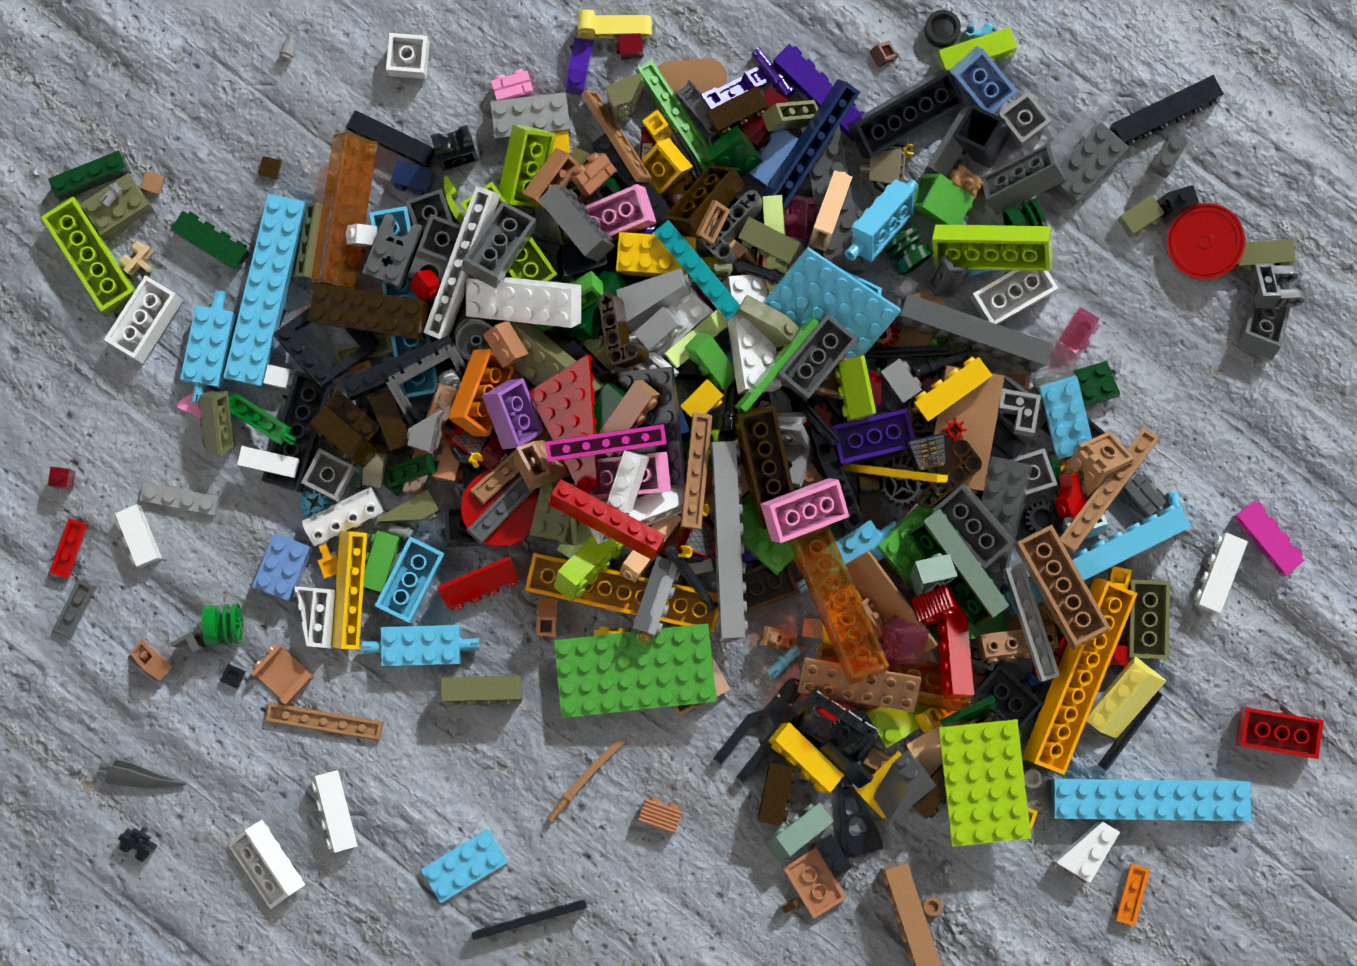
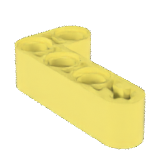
M593 10L578 11V35L580 38L618 39V36L637 33L641 34V39L652 37L651 16L595 15Z

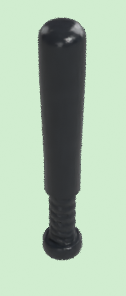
M675 545L669 546L666 549V554L694 591L699 593L707 605V610L711 612L718 607L717 602L712 601L687 561L683 557L678 556L680 553Z

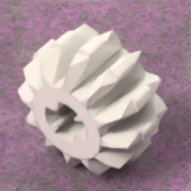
M454 369L446 370L438 376L440 384L454 387L458 392L461 380Z

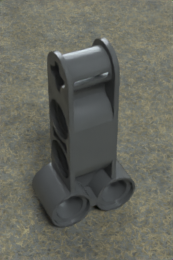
M688 80L683 88L674 93L710 136L707 142L708 146L712 145L713 138L719 139L723 135L722 133L716 135L706 116L709 108L700 97L702 93L693 82Z

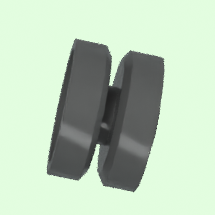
M467 316L456 324L453 331V340L459 354L464 359L470 361L473 350L491 349L483 336L493 327L486 318Z

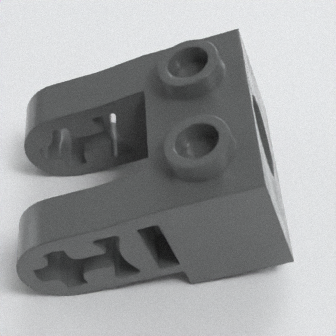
M1274 263L1254 265L1248 278L1256 308L1295 307L1304 303V296L1301 290H1280V286H1277V283H1289L1298 278L1295 266H1274Z

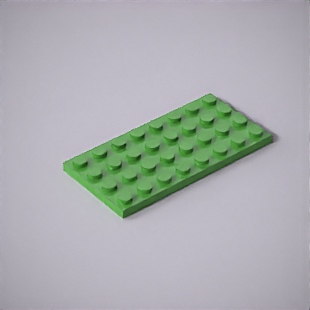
M708 623L662 628L660 635L656 634L654 640L632 632L554 640L561 718L717 702Z

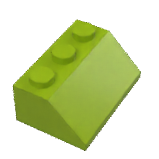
M865 356L838 362L836 368H834L836 380L839 379L840 383L838 394L840 399L843 398L844 406H842V413L844 418L847 417L849 422L869 418L876 414Z

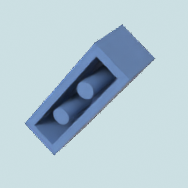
M778 130L771 133L768 138L770 140L768 145H763L759 150L763 162L748 172L747 177L764 189L768 187L771 179L774 178L798 141V138L786 130Z

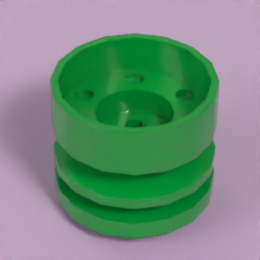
M239 603L232 604L231 607L229 604H224L222 613L219 605H206L203 607L202 632L206 646L221 645L223 636L227 644H232V641L235 644L242 642L244 619Z

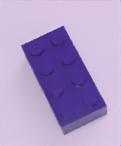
M908 409L831 427V430L840 439L839 443L835 445V449L841 466L907 451L905 441L915 439Z

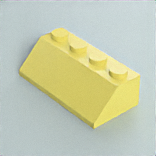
M1135 656L1094 703L1086 721L1099 732L1117 739L1166 680Z

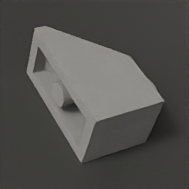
M440 410L412 426L407 433V439H409L408 446L428 452L435 449L444 411Z

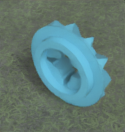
M308 489L301 495L299 504L301 511L306 516L311 517L329 508L331 501L329 497L316 490ZM316 498H318V503H320L322 507L314 506V508H312V503H310L308 499L315 500Z

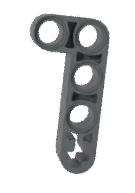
M755 190L747 191L729 209L730 212L713 245L702 239V243L708 252L721 264H734L736 254L729 243L742 231L748 217L754 219L763 210V200ZM730 227L727 231L723 232L725 228ZM729 252L727 256L722 257L724 253Z

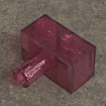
M800 195L794 196L786 206L787 215H784L786 236L800 239L811 238L816 223L817 199Z
M1079 307L1058 343L1077 354L1081 350L1085 351L1091 342L1088 338L1091 334L1094 335L1100 326L1097 324L1100 318Z

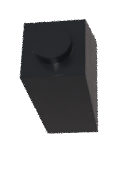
M561 244L556 255L559 283L569 284L590 271L599 276L605 270V267L607 268L609 265L608 256L605 255L597 262L584 256L575 245Z

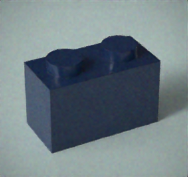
M397 160L391 183L395 186L394 189L402 192L409 190L413 191L414 195L421 196L430 193L435 173L432 169Z

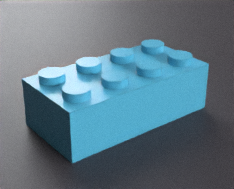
M409 537L375 606L412 624L447 555L419 540Z

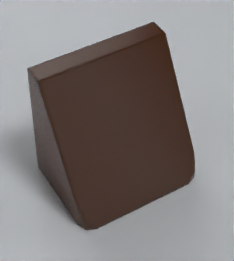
M890 41L877 44L870 50V54L877 67L898 57Z

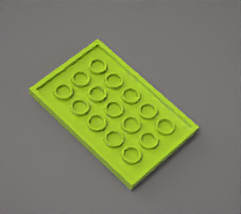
M1018 720L938 727L951 846L1031 839Z

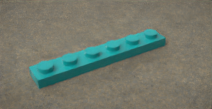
M668 220L654 231V235L724 318L730 321L739 313L737 309L740 304Z

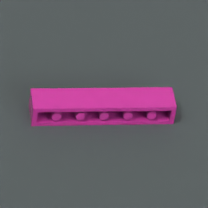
M664 424L545 442L548 462L667 444Z

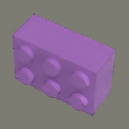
M523 378L508 380L482 395L502 449L522 446L544 432Z

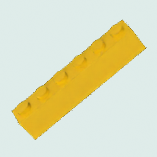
M340 531L332 647L359 649L367 533Z

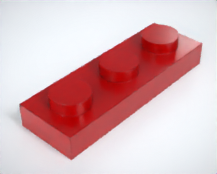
M68 518L49 573L67 579L70 578L89 524Z

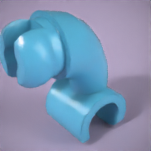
M985 23L980 31H976L975 26L968 25L966 28L971 30L972 33L965 32L964 37L968 39L972 37L978 38L992 33L993 25Z

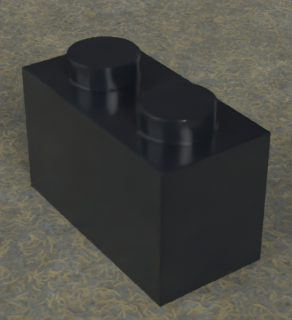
M831 833L814 842V845L835 878L852 868Z

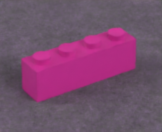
M1252 501L1237 512L1233 518L1279 574L1286 576L1305 561L1302 558L1303 554L1297 547L1291 545L1290 538L1286 533H1281L1277 528V522L1272 517L1269 518L1267 516L1264 506L1259 502Z

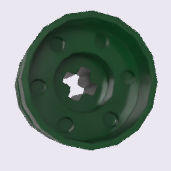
M1034 198L1028 200L1027 203L1022 202L1020 204L1021 211L1015 205L1002 211L1005 226H1047L1044 212Z
M915 226L897 234L883 249L886 254L892 252L889 255L890 260L897 257L900 258L894 266L901 276L910 273L934 254L927 242L921 245L917 244L923 236L919 234L913 237L919 231Z

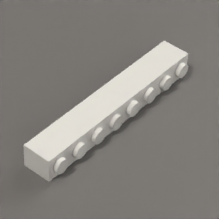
M475 187L424 333L438 339L448 335L450 337L466 293V278L471 276L462 271L463 258L493 216L500 194L485 188Z

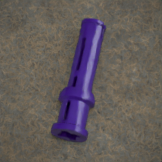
M761 47L754 50L756 53L752 52L751 56L754 57L772 80V86L776 87L786 99L791 97L796 92V88L792 87L787 81V76L778 71Z

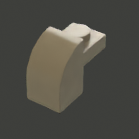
M372 442L371 445L378 452L363 468L362 485L381 488L386 475V462L390 450L388 445Z

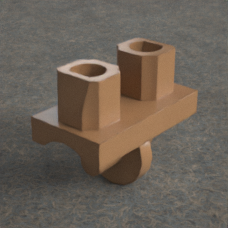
M959 165L958 169H952L948 177L975 198L977 191L984 184L980 177L973 174L963 165Z
M764 626L760 645L786 651L787 648H793L795 637L790 636L789 632Z

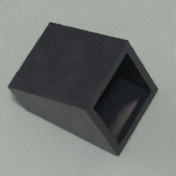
M971 104L952 135L973 161L989 169L1009 138L1005 119L974 104Z

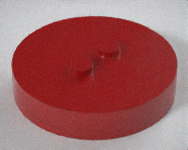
M1201 203L1185 209L1174 219L1167 235V250L1173 264L1182 274L1194 280L1212 281L1228 275L1238 266L1245 252L1246 238L1240 220L1232 211L1218 204Z
M492 470L474 478L467 486L461 502V515L465 528L468 529L521 475L518 474L485 505L470 490ZM535 490L482 543L483 545L493 548H507L519 544L529 536L538 500Z

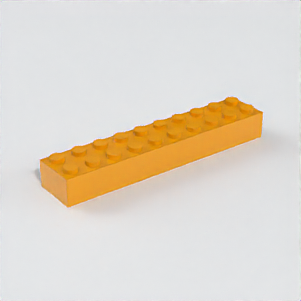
M533 553L525 591L570 601L554 588L558 570L568 560ZM607 569L605 572L601 571L597 575L598 578L592 585L588 584L585 587L586 590L580 598L576 597L572 601L636 616L649 578L640 577L635 583L632 580L626 579L621 572ZM673 584L672 587L675 588L672 599L668 598L666 605L669 606L666 617L662 616L660 622L678 626L708 623L710 633H714L718 619V607L709 612L706 608L707 605L693 588ZM706 591L712 601L718 604L717 593Z
M1094 577L1089 591L1109 624L1110 629L1107 633L1074 650L1071 649L1069 643L1067 644L1058 666L1060 676L1053 678L1022 755V758L1064 775L1137 596V593L1098 577Z

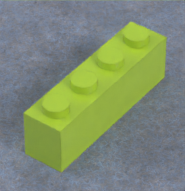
M1008 27L938 51L937 58L942 70H950L976 46L984 49L993 62L1002 57L1003 59H1008L1014 56L1018 47L1011 28Z

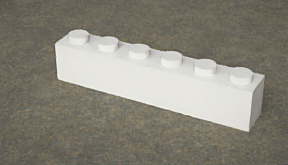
M685 484L672 485L671 491L644 494V496L636 498L632 512L625 514L646 525H650L682 513ZM589 527L597 544L612 539Z

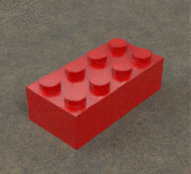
M1240 707L1235 746L1319 759L1324 720Z

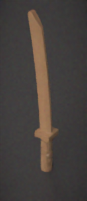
M626 741L614 742L595 760L567 793L564 792L563 798L547 819L554 822L559 813L562 812L569 801L573 800L572 797Z

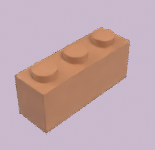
M556 148L524 190L523 194L533 204L546 209L538 199L554 184L560 187L564 186L574 173V169L580 164L569 153Z

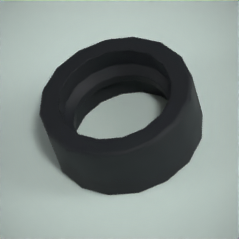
M945 9L937 10L926 21L924 28L925 37L934 47H949L958 39L961 23L957 15L952 11ZM943 18L952 23L954 31L949 38L940 39L933 35L931 27L937 19Z
M687 359L678 368H675L679 371L675 379L695 380L705 378L706 376L698 370L699 366L691 359Z

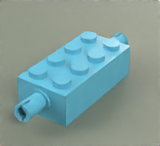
M895 179L890 185L886 186L880 197H876L872 206L864 211L862 217L853 223L852 245L845 251V256L849 260L853 261L857 256H860L872 262L913 216L915 190L918 189L916 181L910 179L905 184Z
M214 290L212 306H195L180 380L195 385L191 400L193 403H198L199 395L205 393L208 387L223 389L225 380L223 377L238 317L234 312L223 309L226 292Z
M870 520L806 560L805 563L811 572L809 576L796 583L798 588L806 584L799 589L803 594L816 584L820 585L825 594L850 580L843 571L842 566L867 551L872 553L877 562L885 558L876 545L892 528L897 526L896 523L893 521L879 531Z
M460 625L381 627L380 641H363L362 646H370L371 648H362L363 654L380 653L382 666L457 665L462 664L463 650H480V645H472L473 643H480V638L462 639Z

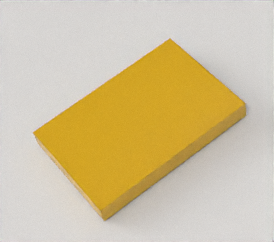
M899 750L872 774L873 779L870 783L860 789H856L858 794L882 819L886 816L873 796L892 763L902 755Z

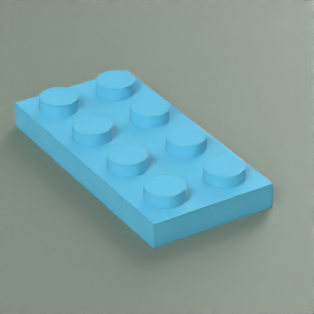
M1077 376L1039 386L1057 460L1072 456L1080 444L1092 439Z
M488 828L422 868L421 871L439 902L442 903L508 863V860Z

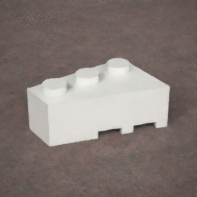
M294 587L303 620L302 626L306 646L333 649L332 633L336 590Z
M1098 821L1053 861L1081 879L1091 883L1120 832L1106 823Z

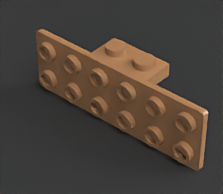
M870 551L861 554L842 566L843 571L864 598L855 608L878 639L889 632L909 660L928 652L938 645L923 623L918 622L913 609Z
M843 654L842 664L804 658L798 693L809 695L811 691L816 692L818 689L831 699L914 712L921 677L883 671L882 660L874 657L865 658L855 654Z

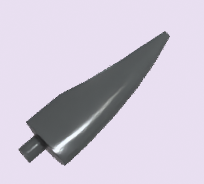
M113 758L110 763L100 762L99 765L100 770L107 771V784L139 788H166L185 786L187 784L185 781L155 773L128 761Z

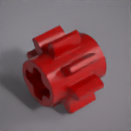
M953 418V423L945 421L948 425L947 428L942 429V431L947 432L945 439L952 437L953 442L956 441V437L963 439L961 434L967 431V429H962L961 426L964 421L956 423V418ZM953 424L956 425V428H959V432H956L955 436L953 432L949 431Z

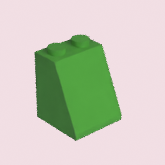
M941 173L922 174L918 182V189L915 190L914 212L937 225H962L964 222L963 218L971 209L975 197Z

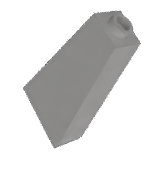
M680 268L616 290L617 296L622 298L624 302L628 330H634L649 320L662 307L668 308L690 294L689 286L691 285V279L689 275L685 274Z

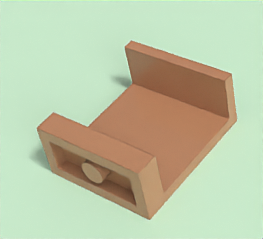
M273 645L266 652L267 657L263 661L259 660L253 666L254 671L251 674L258 677L281 698L280 701L285 705H289L313 679L314 675L281 645H276V647Z

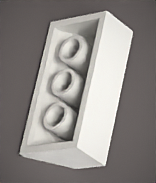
M144 276L104 340L143 364L184 299L151 278Z
M263 820L249 827L227 844L270 909L305 886L301 876L296 872L290 859L286 857L280 844L275 840Z

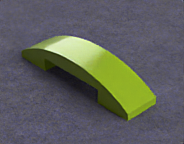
M448 176L444 177L445 196L453 216L458 224L462 226L464 217L453 200L459 195Z

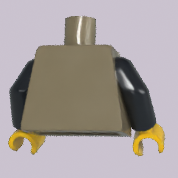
M895 144L872 157L870 163L861 164V175H869V180L874 184V187L882 193L886 186L890 185L895 179L903 182L906 157H912L914 152H908L907 149H913V144H907L905 147Z

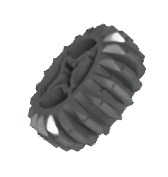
M901 456L900 460L894 457L893 462L888 461L886 462L887 466H883L916 471L911 457L906 461L905 456ZM878 475L882 478L879 480V484L883 485L880 488V492L885 491L883 498L888 496L890 498L888 503L895 501V507H898L900 503L903 508H906L907 505L913 507L914 503H917L916 497L918 493L929 484L928 481L917 480L916 484L912 479H905V485L900 488L904 478L891 477L895 484L893 489L889 476ZM902 490H905L907 492H912L913 495L903 496L899 493Z

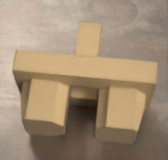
M136 241L131 249L137 255L131 259L125 254L119 260L120 264L124 267L123 270L131 277L140 267L144 268L148 273L153 271L146 261L155 251L147 244L144 245Z

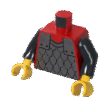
M447 423L442 433L452 438L449 449H451L456 460L461 463L472 464L474 468H478L479 464L477 461H483L480 452L489 436L473 437L458 426L457 428Z
M708 504L703 505L701 529L685 528L677 546L680 551L678 556L683 557L689 564L702 563L704 560L711 559L713 555L715 556L714 524L709 516L710 506Z

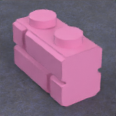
M516 70L512 73L513 75L506 77L505 75H498L494 78L495 80L491 81L496 100L534 96L528 71Z

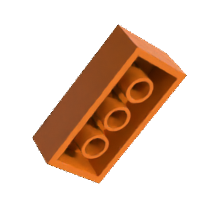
M491 349L473 350L448 419L473 437L489 436L493 423L482 395L511 380L515 368L512 365L502 368Z

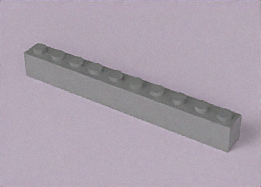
M736 441L710 442L719 637H745V632H748L747 620L744 621V613H747V602L743 601V593H746V582L742 580V574H745V563L741 559V554H744V543H741L740 537L744 531L743 523H740V515L743 514L742 504H739L742 488L741 484H738V476H741L740 464L737 465L740 447L736 445Z

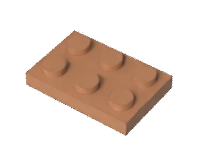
M816 847L783 867L813 918H816L847 898Z

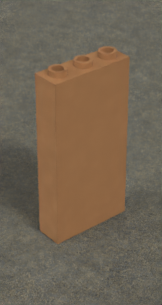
M945 366L943 382L949 378L948 373L955 368L958 370L962 368ZM992 374V377L936 416L933 435L944 433L945 436L947 435L946 431H942L943 428L948 426L945 421L953 423V418H956V423L964 421L961 426L962 429H967V431L962 432L961 435L963 440H966L981 458L982 467L962 484H966L976 494L979 493V490L984 491L1005 377L1003 375ZM953 424L949 431L953 432L955 436L956 432H959V428H956V425ZM952 437L945 439L946 465L937 467L938 474L943 475L959 463L951 451ZM961 442L955 447L959 454L964 453L966 450L965 444ZM971 458L968 460L967 465L970 469H975L978 462L976 459ZM959 470L953 471V480L959 481L962 478V473Z

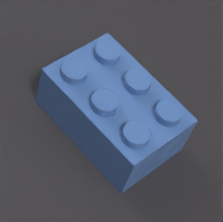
M978 46L950 69L954 80L972 102L991 113H994L1017 92L984 49Z
M274 533L252 587L292 602L296 593L294 587H298L313 548Z

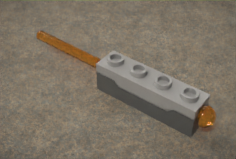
M681 523L679 525L677 534L673 542V545H675L676 547L678 546L680 538L685 529L680 528ZM657 556L632 627V633L637 634L636 638L641 644H647L651 639L654 640L656 634L660 635L663 626L660 623L662 616L666 617L669 606L666 605L668 598L672 599L675 588L672 587L674 580L678 581L681 574L669 556L668 559Z

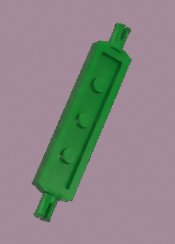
M234 393L232 396L228 395L230 412L278 444L282 445L284 440L290 445L294 444L293 441H296V438L288 434L291 429L289 426L237 393Z

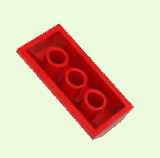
M508 556L439 585L437 589L447 609H453L455 612L464 608L463 604L471 601V604L482 600L481 596L486 594L493 596L500 592V588L506 586L509 589L518 585L517 581L520 580V577L512 559Z

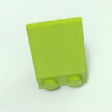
M918 692L914 712L875 706L866 711V714L871 723L878 727L877 732H879L878 737L884 747L888 748L920 728L915 716L928 708L920 692Z

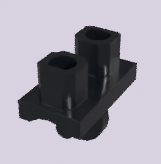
M143 827L140 831L136 828L133 830L127 828L118 838L120 841L119 849L127 853L131 848L137 850L135 858L141 862L147 859L156 850L158 845L150 841L151 837L146 835L148 830L146 827Z

